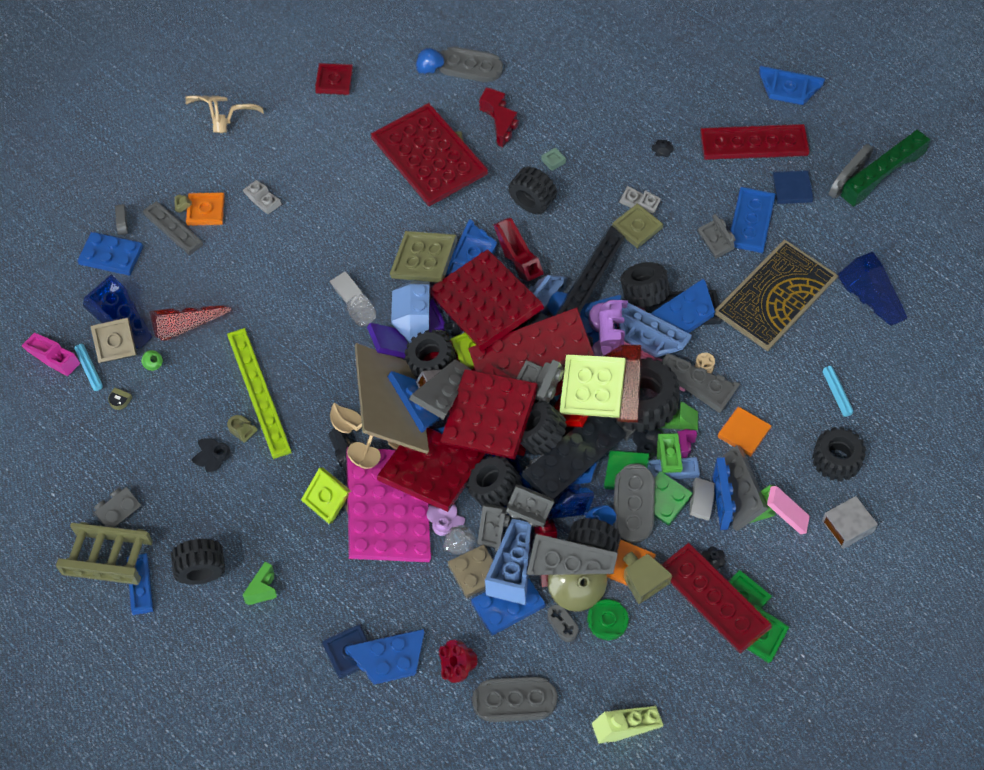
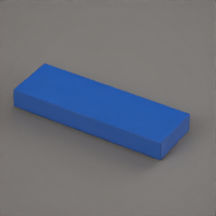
M147 553L140 554L134 567L141 577L139 585L129 584L132 615L153 612L149 559Z

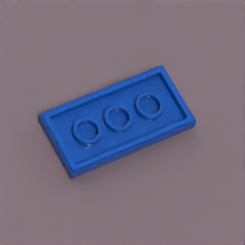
M740 187L731 226V232L735 237L734 248L763 253L775 193Z

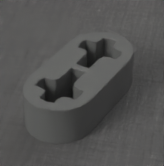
M125 204L115 205L118 234H128Z
M559 605L551 606L547 612L548 622L563 641H574L578 636L576 623L563 607ZM554 612H555L556 614L561 613V614H560V620H559L557 617H554V618H553V613H554ZM564 625L566 626V628H567L568 630L573 629V630H572V635H570L569 633L564 634V633H565V627H564Z

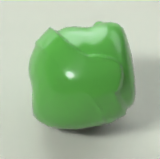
M154 350L146 351L141 360L144 368L151 371L160 368L163 363L162 356Z

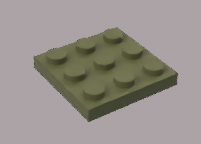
M405 231L390 272L391 278L430 282L443 281L458 240L457 236L452 234Z

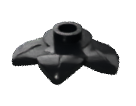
M657 428L647 433L635 430L633 442L637 445V453L649 454V460L657 456L658 434H663V432Z
M215 439L198 440V445L202 451L192 458V462L197 466H205L207 473L214 472L221 467L223 461L230 457L231 451L226 444L218 443Z

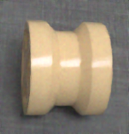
M701 353L696 358L695 367H702L712 374L715 358L710 353Z

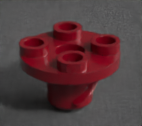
M450 640L439 648L442 668L441 676L444 680L452 683L462 682L467 678L469 671L476 668L478 662L476 653L471 648H467L462 641Z

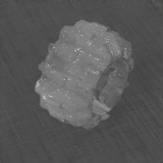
M359 294L346 302L349 315L357 325L363 327L376 319L374 306L366 296Z

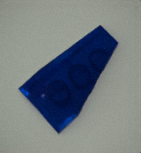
M873 251L857 257L838 273V278L849 293H854L858 296L860 302L866 303L874 309V313L890 326L907 320L908 317L889 277Z
M111 274L84 297L83 307L101 323L129 318L135 347L139 350L152 338V335L143 319L139 316L135 304L127 294L125 286Z
M580 485L570 486L551 507L548 518L585 516L590 510L594 492L586 487L581 488Z

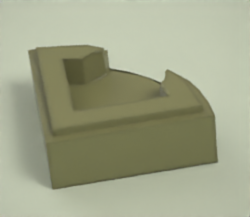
M180 194L175 196V211L178 213L192 205L188 197Z
M246 422L238 423L232 427L239 440L243 443L258 431L255 426Z

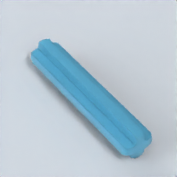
M84 344L76 345L74 347L75 352L93 390L98 391L102 389V382Z
M832 366L824 367L823 374L843 416L852 415L853 408Z

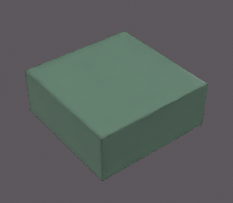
M556 148L541 156V160L551 171L566 163V158Z

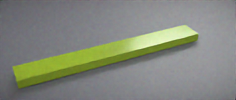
M245 328L227 333L272 458L276 459L290 454V446Z

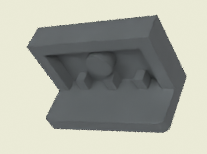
M714 214L712 215L713 221L698 228L697 231L714 258L717 259L735 249V237L731 231L728 232L726 230L724 220L722 218L719 219Z
M552 360L551 364L547 362L544 364L536 382L539 388L535 400L547 401L549 403L554 397L556 386L564 374V369L560 362Z
M516 484L506 512L515 519L521 518L528 521L532 526L544 527L554 499Z
M118 487L110 494L112 498L107 502L102 500L94 506L96 510L92 514L105 527L114 528L138 509L141 504L127 487L122 490Z
M489 504L483 505L477 544L496 547L495 551H498L505 535V527L509 526L510 515H507L506 507Z

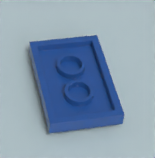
M91 232L77 261L79 265L130 276L143 249V245L141 242Z
M725 457L716 458L712 475L720 530H728L730 522H733V513L736 511L735 501H731L733 487L732 483L728 482L730 468L725 463Z
M529 578L526 605L487 596L486 592L471 599V604L491 636L545 607V602Z

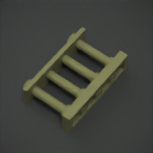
M85 522L71 523L70 527L77 537L69 558H58L56 567L62 575L139 585L141 577L134 567L142 544L152 545L153 543L147 531L142 529L128 530L95 526ZM85 537L96 538L89 559L85 562L77 561ZM104 539L114 540L108 562L105 564L96 563ZM123 542L134 543L127 565L124 567L116 566L115 564Z

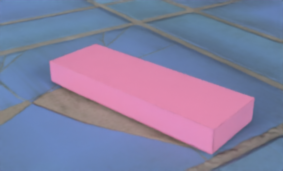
M777 486L771 487L767 505L798 533L806 534L810 516Z

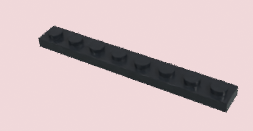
M612 225L606 230L555 315L577 308L579 313L581 312L625 238Z

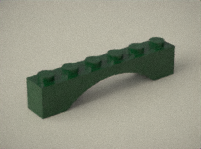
M918 129L848 180L844 184L841 197L855 207L866 199L872 190L892 171L905 163L914 162L924 155L930 139Z

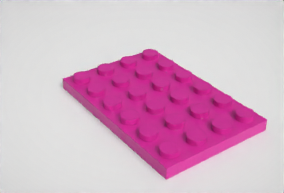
M378 449L380 451V461L375 467L369 469L355 465L348 457L346 451L347 488L351 490L348 495L349 559L430 562L429 520L426 515L428 503L377 480V475L396 450Z

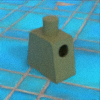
M630 552L623 558V561L628 565L624 570V580L639 605L670 584L671 573L650 555L646 554L638 559L633 552Z

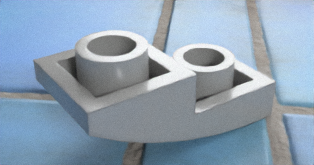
M257 180L243 189L248 198L267 214H270L282 205L280 199L269 193L268 188Z
M627 186L619 203L630 208L639 204L647 212L654 213L661 198L646 190L642 194Z
M346 272L330 281L350 310L366 301L361 290Z
M695 478L693 482V496L690 500V515L709 521L714 498V483Z

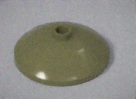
M607 574L548 575V589L551 597L559 606L569 611L578 612L590 609L603 597L607 586ZM584 578L585 583L581 586L580 581Z

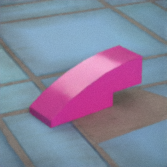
M33 333L22 345L34 357L66 376H69L80 364L74 353L61 348L59 343L37 333Z

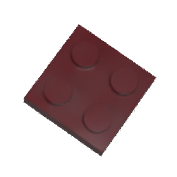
M319 63L315 92L318 94L350 95L353 65Z

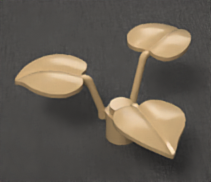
M199 95L185 97L186 105L200 100L209 103L214 133H227V123H230L234 110L251 109L264 113L263 109L258 105L238 104L231 107L228 117L225 118V115H221L218 112L217 101H228V98ZM212 101L214 102V105H215V114H214V110H213V106H212Z
M336 403L332 405L330 420L335 429L343 433H350L353 429L358 431L362 428L361 416L357 412L341 407ZM369 436L366 445L361 442L352 443L347 451L350 460L355 465L364 469L373 468L380 461V451L370 447L373 436ZM388 441L392 448L397 449L399 447L398 444Z

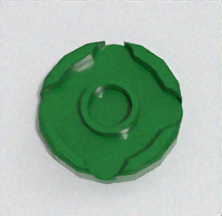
M610 599L596 602L590 608L587 617L588 628L592 634L603 640H614L622 636L627 630L629 622L627 610L619 602Z

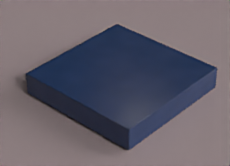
M808 171L773 172L772 178L777 204L813 202Z
M360 624L322 641L323 648L339 680L361 670L350 654L347 655L345 652L346 646L368 642Z

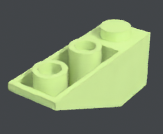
M656 706L604 712L592 723L598 743L622 740L664 726Z

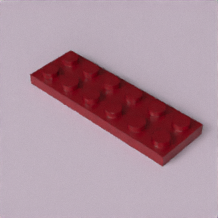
M804 124L700 129L704 160L809 155Z
M689 543L661 564L672 575L670 584L739 654L744 652L772 628L771 623Z

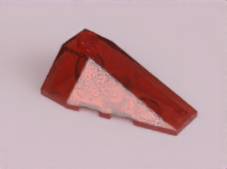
M227 305L204 306L198 311L197 308L188 307L183 309L182 312L172 308L152 310L149 313L154 335L160 338L161 341L171 340L172 337L181 335L230 312L231 308Z
M620 345L603 356L626 359L620 418H617V421L638 422L642 347L641 345Z

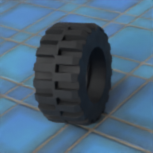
M636 357L635 360H626L620 418H611L614 421L617 420V424L621 427L626 426V429L631 431L633 429H636L638 432H643V430L653 431L656 427L661 428L665 426V422L669 423L678 411L679 381L677 380V375L674 371H671L667 364L663 365L662 361H654L649 357H646V359ZM638 388H647L658 393L654 398L643 401L632 399L626 394Z

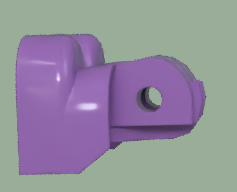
M608 300L605 303H598L592 307L589 313V325L593 330L599 332L600 340L592 347L594 356L624 358L625 331L615 329L614 323H624L622 308H627L628 301Z

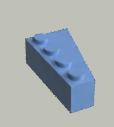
M512 518L485 578L487 596L526 605L527 570L532 545V527L528 522Z

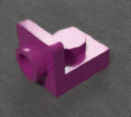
M684 429L677 431L681 458H687L688 453H691L690 443H695L696 430Z

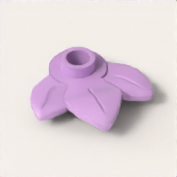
M454 504L448 512L430 505L428 507L426 515L437 535H447L451 529H459L465 523V518L457 515V507Z

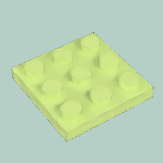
M566 355L560 413L620 418L626 359Z

